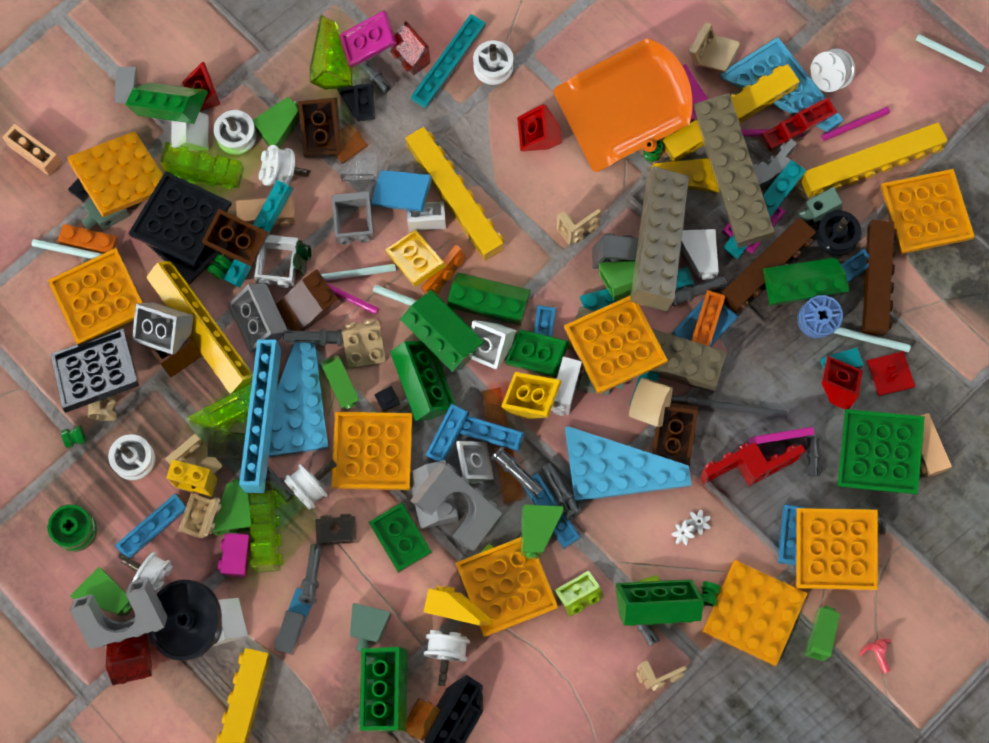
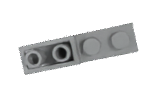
M790 139L787 144L783 143L778 149L779 153L777 156H772L767 163L762 161L758 166L756 164L753 166L760 189L773 183L790 162L788 157L796 147L797 143Z

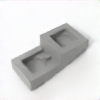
M118 67L114 103L127 102L132 89L136 86L137 67Z

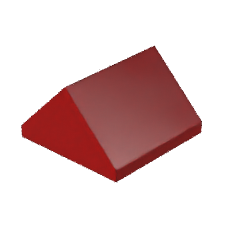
M201 62L182 82L184 87L208 91L200 112L221 105L205 62Z

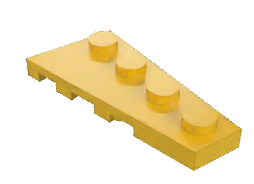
M708 158L653 163L652 168L655 166L689 176L688 189L719 193Z

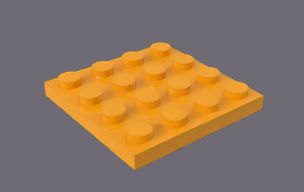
M135 131L68 156L69 164L102 217L148 200L163 176Z
M954 169L881 184L880 188L890 221L894 222V229H897L896 241L900 255L974 239L975 236Z
M117 248L47 280L77 345L133 321L136 304L143 303Z
M631 295L564 325V329L580 361H582V365L597 395L668 363L639 304L630 302Z
M335 412L333 460L337 466L332 469L331 488L410 490L413 414Z
M796 508V588L878 590V510Z
M521 537L455 563L469 600L494 621L493 625H479L484 638L558 609L539 558L527 559L526 556H521Z
M734 559L722 585L721 593L717 596V606H713L702 632L776 667L808 593Z

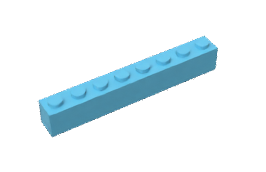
M257 339L239 482L240 487L245 493H264L281 357V347L277 340Z

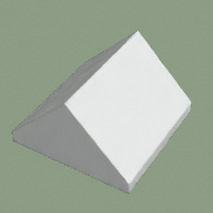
M199 112L194 124L172 121V152L209 150V116L207 114Z
M444 201L426 202L423 212L407 210L409 232L415 229L417 231L446 229Z
M457 441L456 445L462 476L467 478L471 482L470 484L493 480L487 442Z
M239 598L218 600L221 607L222 624L219 636L213 646L248 637Z

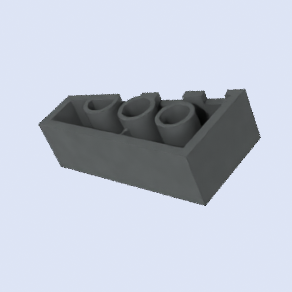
M611 233L603 235L592 248V269H599L598 263L636 261L639 238H633L631 235L620 237Z

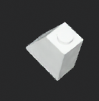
M715 229L683 230L681 250L697 279L708 281L717 278L719 271Z

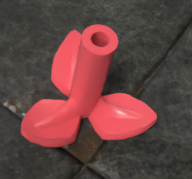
M878 639L874 643H868L862 648L859 656L868 650H873L882 672H889L890 668L884 654L887 651L886 643H891L890 639Z

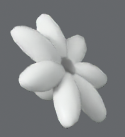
M699 510L697 515L690 512L692 519L687 520L689 525L695 526L691 533L697 529L698 533L702 535L703 528L710 529V526L705 523L710 520V516L703 517L702 510Z
M687 520L683 522L682 526L675 524L678 531L673 532L672 536L677 537L676 544L683 540V543L687 545L688 538L695 537L694 534L690 533L695 526H688Z

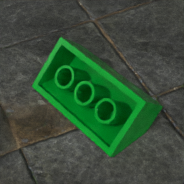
M147 83L133 88L125 105L137 116L194 124L208 91Z
M836 258L763 268L770 306L807 301L818 295L833 297L849 292L846 272Z
M458 272L452 283L447 302L451 309L521 326L531 290Z
M430 290L413 303L400 318L452 372L461 370L484 343L433 290Z
M404 341L390 351L416 421L439 417L447 413L451 403L456 405L438 357L422 341Z
M692 579L616 583L615 585L618 613L624 626L660 623L673 624L678 622L692 623L702 619L704 600Z
M401 647L361 648L359 731L406 732L407 650Z

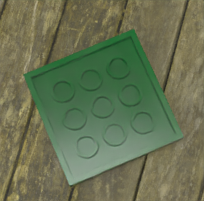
M845 409L837 486L918 495L925 416Z

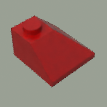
M545 104L517 117L520 151L547 150L562 143L561 127Z
M827 356L821 384L831 404L842 409H850L859 397L863 371Z

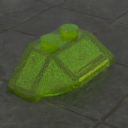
M252 383L186 417L192 426L213 432H224L230 429L234 423L244 422L248 418Z

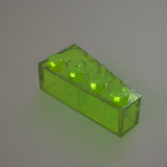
M165 142L160 160L164 171L191 183L203 182L209 186L221 185L227 189L240 187L244 170L241 161L216 155L213 158L207 152L200 151L194 153L188 150V147L181 146L178 149L171 147L172 143Z
M267 490L264 493H250L251 519H254V523L250 525L252 539H255V542L251 543L252 556L255 558L251 560V567L256 573L280 571V565H283L282 553L279 554V546H282V535L278 534V527L281 526V516L277 515V507H280L279 495L276 496L274 490Z

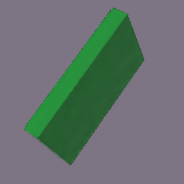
M519 329L505 364L556 378L570 343L566 340Z
M403 502L369 521L371 528L398 573L432 554Z

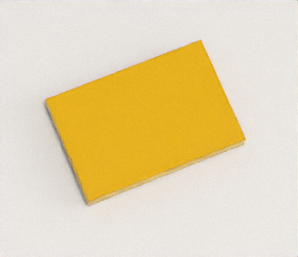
M416 229L385 249L387 255L414 287H417L446 267L442 259Z

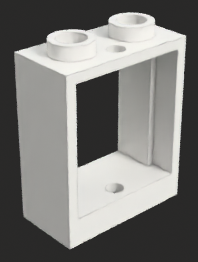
M268 235L257 256L254 275L257 283H266L267 286H270V284L278 285L281 288L294 286L296 270L293 266V256L296 253L295 246L298 238ZM267 248L292 251L289 277L263 275Z
M563 357L557 380H561L562 383L551 409L554 414L560 416L569 415L581 372L582 361Z

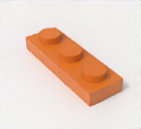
M63 224L57 241L60 244L104 254L115 249L118 238L114 235Z
M455 245L443 260L446 267L428 278L422 285L421 289L424 294L433 290L438 295L446 282L452 278L458 267L464 263L466 256L460 247Z
M707 290L691 341L710 346L725 299L724 295Z

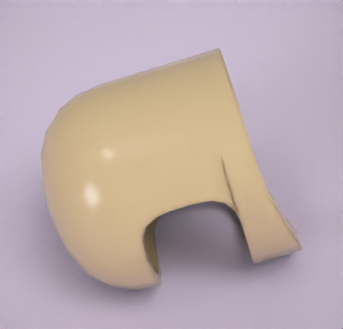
M113 395L88 404L87 417L96 421L117 420V413L113 411L114 405L117 403L116 396ZM103 404H108L106 409H103Z

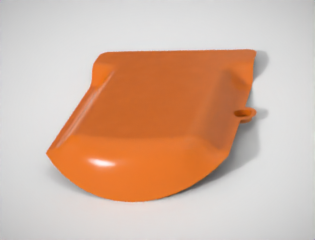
M648 38L576 74L566 82L556 86L553 91L594 172H598L642 148L646 152L654 151L657 146L656 141L689 125L691 120L692 92L683 66L671 51L660 43Z

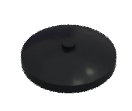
M185 579L173 581L157 593L167 615L165 626L157 632H148L149 637L155 648L167 658L180 661L193 660L204 655L216 642L222 624L221 607L216 595L203 583Z

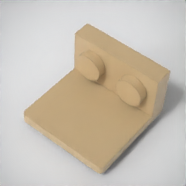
M597 209L576 225L574 219L570 215L567 216L563 211L557 215L556 229L569 245L577 244L584 239V235L589 232L593 233L599 228L601 211Z
M196 434L165 458L169 464H171L172 460L208 468L214 474L223 468L222 464Z

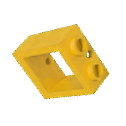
M176 460L171 461L166 477L175 488L213 497L218 478L210 469Z

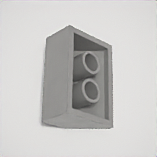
M266 283L248 284L228 303L250 353L256 351L257 339L278 341L283 337L284 330H287Z
M153 302L136 304L132 341L170 354H176L191 335L193 315Z
M446 460L426 464L411 471L410 484L413 496L439 463L446 465ZM453 493L445 497L432 515L424 513L415 505L420 530L459 521Z

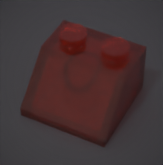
M405 21L395 34L397 44L391 47L390 52L395 59H399L402 62L401 65L405 71H410L414 76L430 64L429 46Z
M146 633L139 637H130L121 642L107 644L105 667L112 686L152 676V659Z

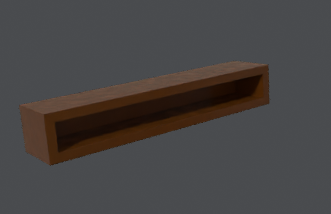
M799 217L722 291L721 295L725 296L724 303L735 313L740 309L744 311L750 304L749 300L753 297L757 298L763 292L762 288L766 285L763 268L789 265L788 263L792 259L795 261L802 254L801 250L804 247L809 248L813 244L816 231Z
M871 220L867 226L866 251L869 254V259L866 256L865 265L869 263V266L865 270L862 333L885 335L892 328L890 312L893 309V300L890 299L894 290V282H891V279L895 272V265L892 264V259L896 253L893 240L896 239L897 229H894V222Z

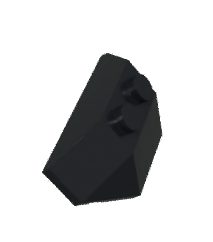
M465 675L447 687L426 722L424 743H465L483 712V685L470 676Z

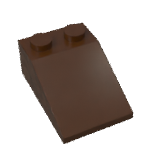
M337 97L298 101L304 157L340 154V123Z
M218 209L202 243L223 255L252 267L269 232Z
M316 269L292 288L276 306L282 319L291 331H305L342 303Z
M189 337L176 354H170L148 346L170 378L202 357Z
M671 402L670 407H665L663 425L656 427L652 454L690 467L698 406Z

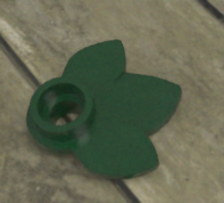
M298 240L295 246L296 253L293 256V266L295 270L300 269L301 275L305 276L307 270L306 261L311 260L312 250L310 245H306L302 240Z

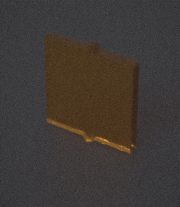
M350 123L340 130L341 153L332 155H335L343 164L367 148L368 144L361 137V133L357 132Z
M418 699L407 718L405 733L409 734L411 738L415 737L424 741L441 709L433 706L429 701L425 702Z

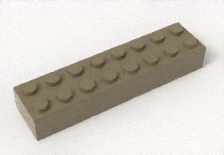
M727 93L693 104V112L737 248L774 238L772 222L730 94Z
M653 166L646 179L630 302L667 311L674 301L689 180L687 175Z
M579 307L575 320L595 311ZM652 329L668 363L650 372L659 374V377L714 393L727 352ZM569 339L568 342H569L570 344H569V347H568V348H569V349H572V350H575L574 347H573V345H572V343H571V341H570V339Z

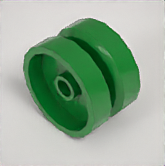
M68 504L59 507L48 520L47 529L50 538L54 543L67 551L78 552L85 550L96 538V521L91 514L77 505Z

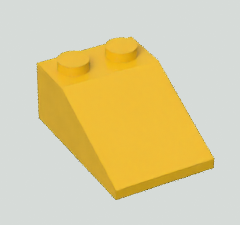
M515 372L501 407L517 417L527 419L548 418L562 381Z
M436 585V588H428L423 612L475 625H493L494 621L462 593L455 592L454 587Z

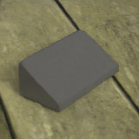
M286 611L274 650L294 655L305 615Z

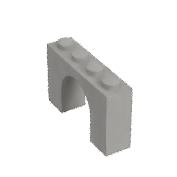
M439 463L410 501L424 513L432 515L445 497L454 492H461L468 502V514L452 537L465 548L474 551L502 513L497 509L498 505L491 500L487 501L483 497L485 494L478 488L473 489L470 486L471 482L467 478L458 476L456 474L457 470L452 465Z
M149 578L132 582L128 586L126 596L135 612V617L128 621L119 622L106 617L102 613L93 594L74 599L70 612L89 649L101 648L109 643L121 642L130 637H139L144 633L157 632L164 628L167 615Z

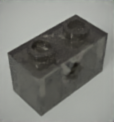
M213 430L208 437L207 457L242 460L246 433Z
M341 514L340 517L332 518L331 515L320 516V519H315L317 544L325 546L358 543L357 520L355 516ZM336 525H338L340 528L338 529V533H335L334 530H332L335 529Z

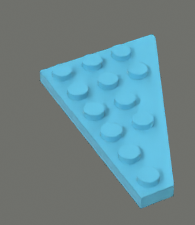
M778 37L729 67L726 72L720 73L722 80L743 89L749 84L752 86L757 83L760 77L772 74V71L778 66L783 67L788 64L799 79V86L796 90L772 105L792 115H796L799 111L826 98ZM837 113L816 127L829 132L843 122V118Z
M294 342L276 390L269 457L329 449L316 343Z
M569 426L565 427L575 502L690 487L692 485L688 465Z

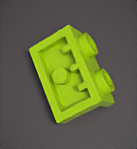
M590 571L555 589L556 595L564 605L569 616L580 613L586 607L596 604L603 598L601 588Z

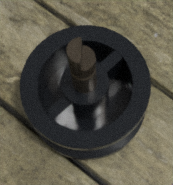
M842 210L832 211L822 218L816 231V240L820 248L826 253L834 256L845 255L852 251L861 235V227L856 217L851 213Z

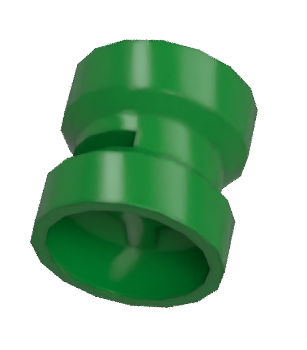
M660 140L656 141L657 146L654 151H643V156L647 161L656 162L660 159L663 148Z
M218 254L214 259L215 262L207 268V271L217 279L223 280L232 262Z
M81 425L75 426L71 431L69 429L61 430L62 440L67 449L73 447L74 443L80 445L86 443V436Z
M703 581L701 596L704 600V605L716 607L718 603L717 596L721 593L722 587Z

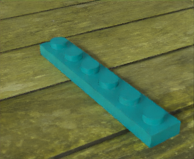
M472 14L469 15L414 91L411 101L427 109L483 31L486 22Z
M790 160L763 195L770 218L806 173L803 167ZM733 235L723 246V249L736 259H739L748 248V246L737 248Z
M277 180L253 225L270 233L294 188ZM234 259L224 280L240 288L251 266Z
M689 267L678 269L676 290L684 288L685 285H694ZM607 289L580 296L582 307L593 311L615 303Z

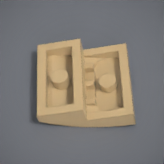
M641 378L633 395L629 417L656 427L662 426L665 407H670L673 388Z

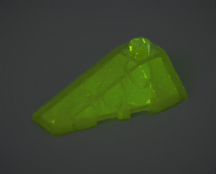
M321 15L310 64V83L324 90L352 86V71L345 61L346 56L340 45L341 40L337 24Z

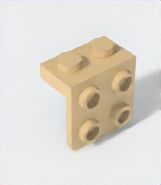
M705 22L702 29L698 31L695 42L691 44L689 53L693 64L724 73L728 70L738 52L740 43L715 35L712 24Z
M366 319L364 323L348 322L345 326H342L347 364L350 368L383 363L385 361L379 320Z
M192 493L178 531L200 539L207 537L208 534H212L215 523H213L214 516L218 515L221 509L220 499L214 498L210 500Z
M647 660L639 664L636 676L640 684L644 683L647 690L652 688L654 692L663 688L669 680L671 683L682 679L687 668L686 666L681 667L656 679Z

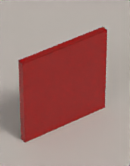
M904 351L867 360L878 397L916 387Z

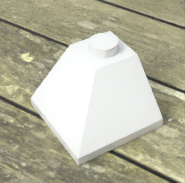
M474 320L471 329L484 343L471 359L497 370L511 349L516 330L497 323Z

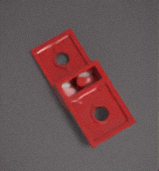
M748 442L738 448L739 451L736 453L729 452L721 457L722 460L719 462L712 461L704 466L705 469L702 470L700 480L704 485L738 467L750 487L800 460L805 453V449L802 444L797 447L792 445L785 449L782 455L775 454L768 458L767 462L756 442L751 445Z

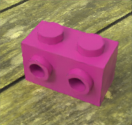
M225 533V539L221 540L223 556L219 559L218 570H221L223 576H248L252 541L249 535Z

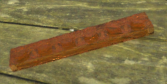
M501 387L483 390L482 397L487 422L509 428L505 409L501 407L503 403ZM492 444L493 453L495 454L501 446ZM505 448L504 450L514 458L513 450ZM495 460L503 503L523 500L520 482L509 472H504L503 467Z

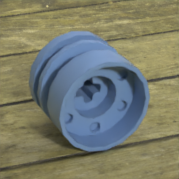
M818 295L811 298L800 308L797 315V323L800 330L806 336L813 339L829 336L840 327L843 320V311L840 304L834 298L827 295ZM821 312L824 313L822 320L819 319Z

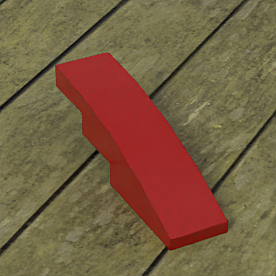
M829 97L780 122L779 125L763 132L760 136L769 151L826 121L838 112Z

